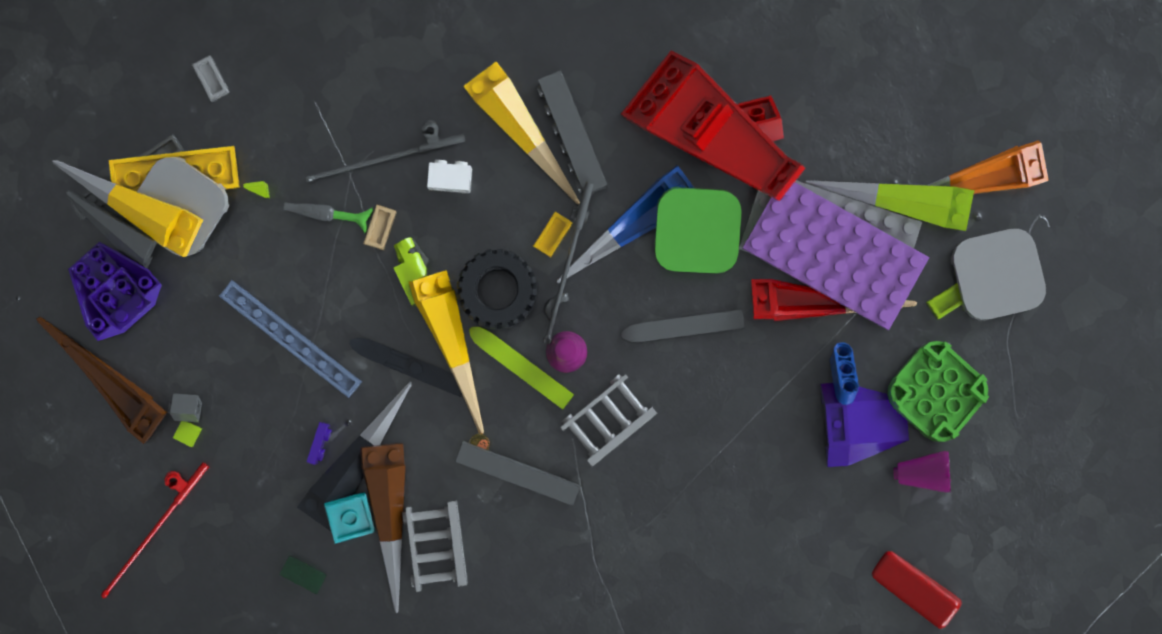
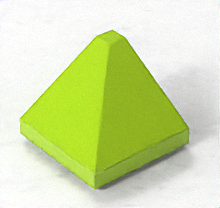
M264 181L243 184L246 190L264 198H269L268 184Z

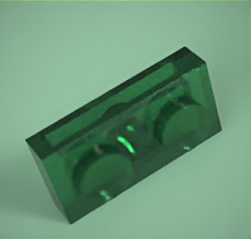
M293 556L288 557L279 574L315 594H318L327 577V574Z

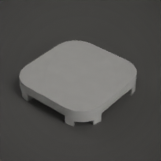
M166 157L158 160L153 165L137 192L186 209L203 219L187 256L200 252L205 247L204 244L223 214L229 208L228 196L225 191L226 188L221 183H216L185 162V159ZM164 247L165 249H167V250L170 251L171 253H173V254H175V255H178L177 253L173 252L172 250L168 249L167 247Z
M1007 229L977 236L959 243L954 249L951 256V265L953 264L963 303L961 306L964 312L978 321L989 320L1028 311L1038 307L1044 300L1046 284L1035 242L1026 231Z

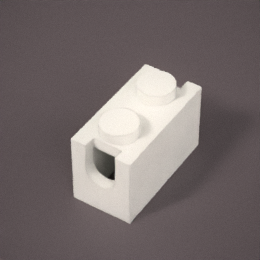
M435 160V163L429 162L427 187L429 190L470 193L472 168L468 166L467 162L456 161L455 164H447L445 160Z

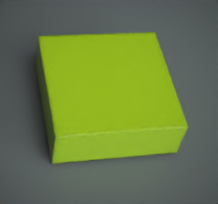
M181 421L173 438L193 447L202 428L190 422Z

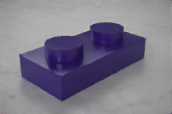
M319 422L306 462L315 465L318 464V461L323 460L325 454L323 446L325 441H329L332 430L329 429L330 424Z

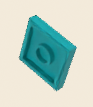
M365 492L324 503L335 544L375 532Z

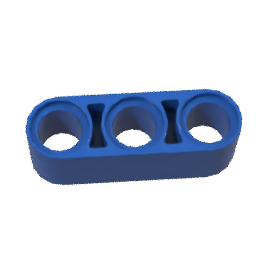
M841 342L836 344L830 357V366L836 399L841 404L849 405L855 399L859 384L853 350L849 344Z

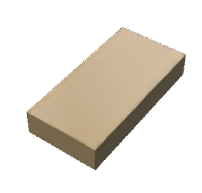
M376 204L363 244L384 251L397 211Z

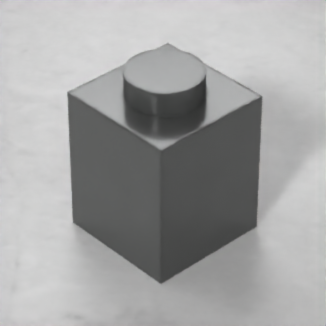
M173 394L172 401L168 403V413L171 414L174 421L199 422L202 402L198 395Z

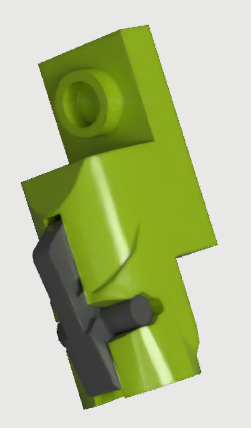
M409 237L394 245L398 262H401L400 265L394 267V270L410 304L414 307L416 304L409 282L427 276L426 265L429 260L416 241Z

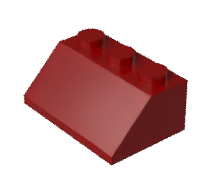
M772 96L737 104L773 142L784 138L782 118Z

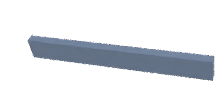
M233 280L229 282L219 295L220 298L346 397L350 398L362 383L356 376Z

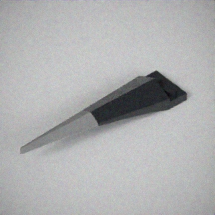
M409 382L309 489L298 505V509L331 531L324 503L355 494L364 476L361 466L360 447L381 444L412 382Z

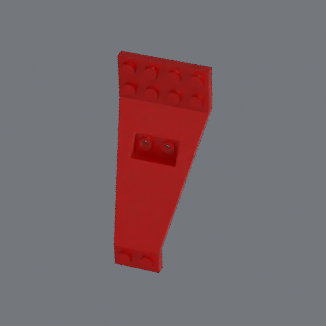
M672 50L621 113L626 120L777 201L782 199L805 169L802 164L787 157L696 62Z

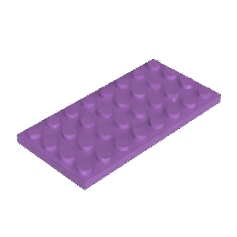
M796 182L793 183L780 201L772 197L770 198L742 248L886 330L891 328L930 258Z

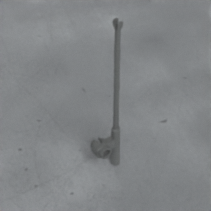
M426 121L422 126V132L428 143L421 144L413 149L335 170L306 176V181L311 182L315 179L418 152L424 153L465 142L464 134H459L439 140L438 125L434 121ZM428 127H433L434 131L428 132L426 129Z
M588 182L585 184L580 206H573L570 218L575 221V230L543 343H545L546 339H549L548 344L551 343V333L580 230H582L583 223L587 222L589 216L587 208L594 184Z

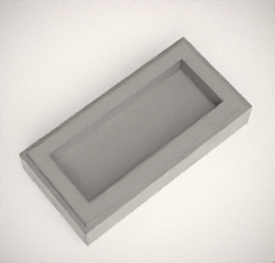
M210 55L192 64L211 102L230 93Z

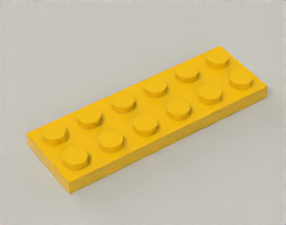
M234 146L109 160L111 182L136 192L153 165L158 160L166 157L185 159V162L216 183H221L226 189L239 188Z

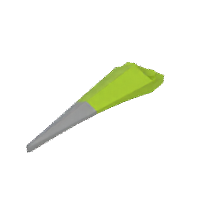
M829 181L805 182L811 186L941 227L962 231L967 229L974 190L954 186Z

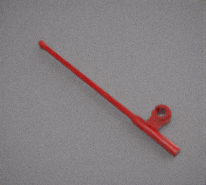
M202 462L187 482L176 471H170L165 475V485L170 489L177 490L179 493L112 582L101 593L102 598L108 596L114 585L176 506L182 503L209 468L206 463ZM171 478L177 479L175 482L169 481Z

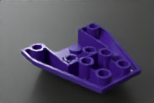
M98 242L68 269L85 326L98 341L127 331L155 306L161 288L160 282L150 270L101 242Z
M833 383L820 384L821 400L825 407L828 446H825L827 467L849 466L909 441L908 421L893 408L886 393L859 387L853 403L844 405L837 401Z

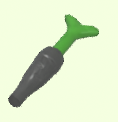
M284 204V211L294 212L306 217L322 221H331L334 218L356 222L364 233L367 232L366 221L373 212V208L354 214L336 211L332 206Z

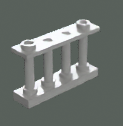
M619 374L611 380L612 386L574 417L570 414L561 421L564 424L561 426V429L564 431L569 427L587 449L590 456L587 461L591 466H594L657 414L653 407L650 409L643 407L624 384V381L628 378L626 374L623 377ZM616 387L637 412L636 415L639 418L633 423L624 417L607 396ZM600 400L621 425L622 432L617 436L614 433L611 434L591 409ZM583 414L588 417L605 438L604 442L606 445L601 449L598 446L595 447L575 423Z
M457 500L447 502L448 506H444V509L413 513L411 506L406 507V512H403L404 525L408 524L414 574L411 575V585L416 587V592H420L422 584L454 580V582H458V586L468 584ZM441 517L450 520V527H447V530L415 534L414 521ZM443 538L452 540L453 548H450L449 551L418 555L416 542ZM445 559L455 560L456 569H452L451 572L420 575L419 563Z

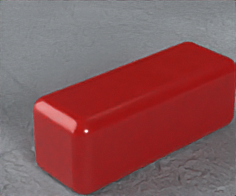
M892 551L885 552L872 571V577L878 583L939 629H943L948 625L962 605L959 597Z

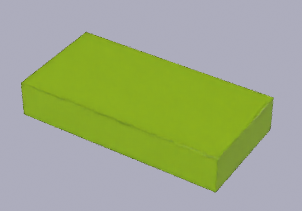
M958 283L926 302L937 320L963 304Z

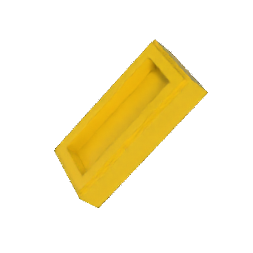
M555 211L533 247L551 258L573 222Z

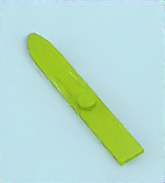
M478 326L469 329L470 337L481 349L561 409H564L574 396L573 393L488 330Z

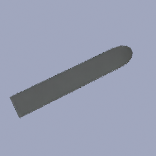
M742 310L638 323L625 328L621 333V337L626 341L645 342L745 328Z

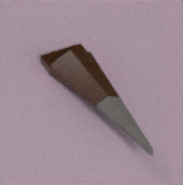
M403 443L360 447L362 471L378 533L394 611L398 613L405 484Z

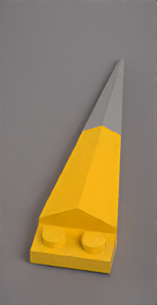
M52 161L53 164L160 245L167 247L182 257L187 256L203 222L202 218L186 209L125 188L60 161Z

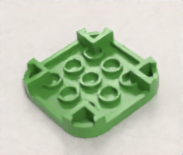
M679 186L671 187V189L664 192L657 203L654 247L655 256L660 265L667 270L678 272L722 273L731 269L738 257L741 226V205L736 196L724 189L681 188Z
M940 341L929 342L918 348L892 379L887 393L893 408L926 438L935 442H945L955 439L960 435V430L989 398L987 378L984 374H979L950 348L952 345Z

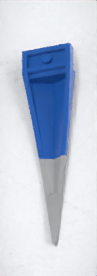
M676 165L652 184L570 266L567 278L656 228L657 203L662 194L671 189V187L694 188L680 167ZM562 275L556 280L557 283L561 282Z

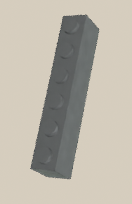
M560 70L538 79L539 86H536L540 98H545L547 104L544 105L547 116H552L554 124H551L555 136L559 135L562 140L559 146L563 155H568L570 161L567 162L570 173H575L577 181L574 183L578 193L584 191L586 182L594 184L591 194L607 188L606 180L562 71Z

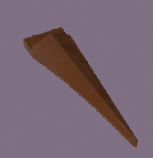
M42 317L36 318L37 322L86 374L116 413L127 431L141 443H146L167 412L153 401L151 395Z

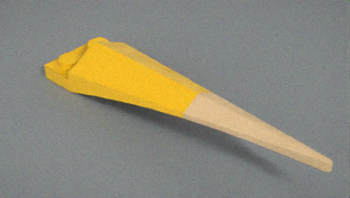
M497 61L465 84L463 87L475 103L576 204L580 205V201L510 78Z
M447 270L410 281L409 286L414 302L453 373L478 432L484 434L455 290H452Z

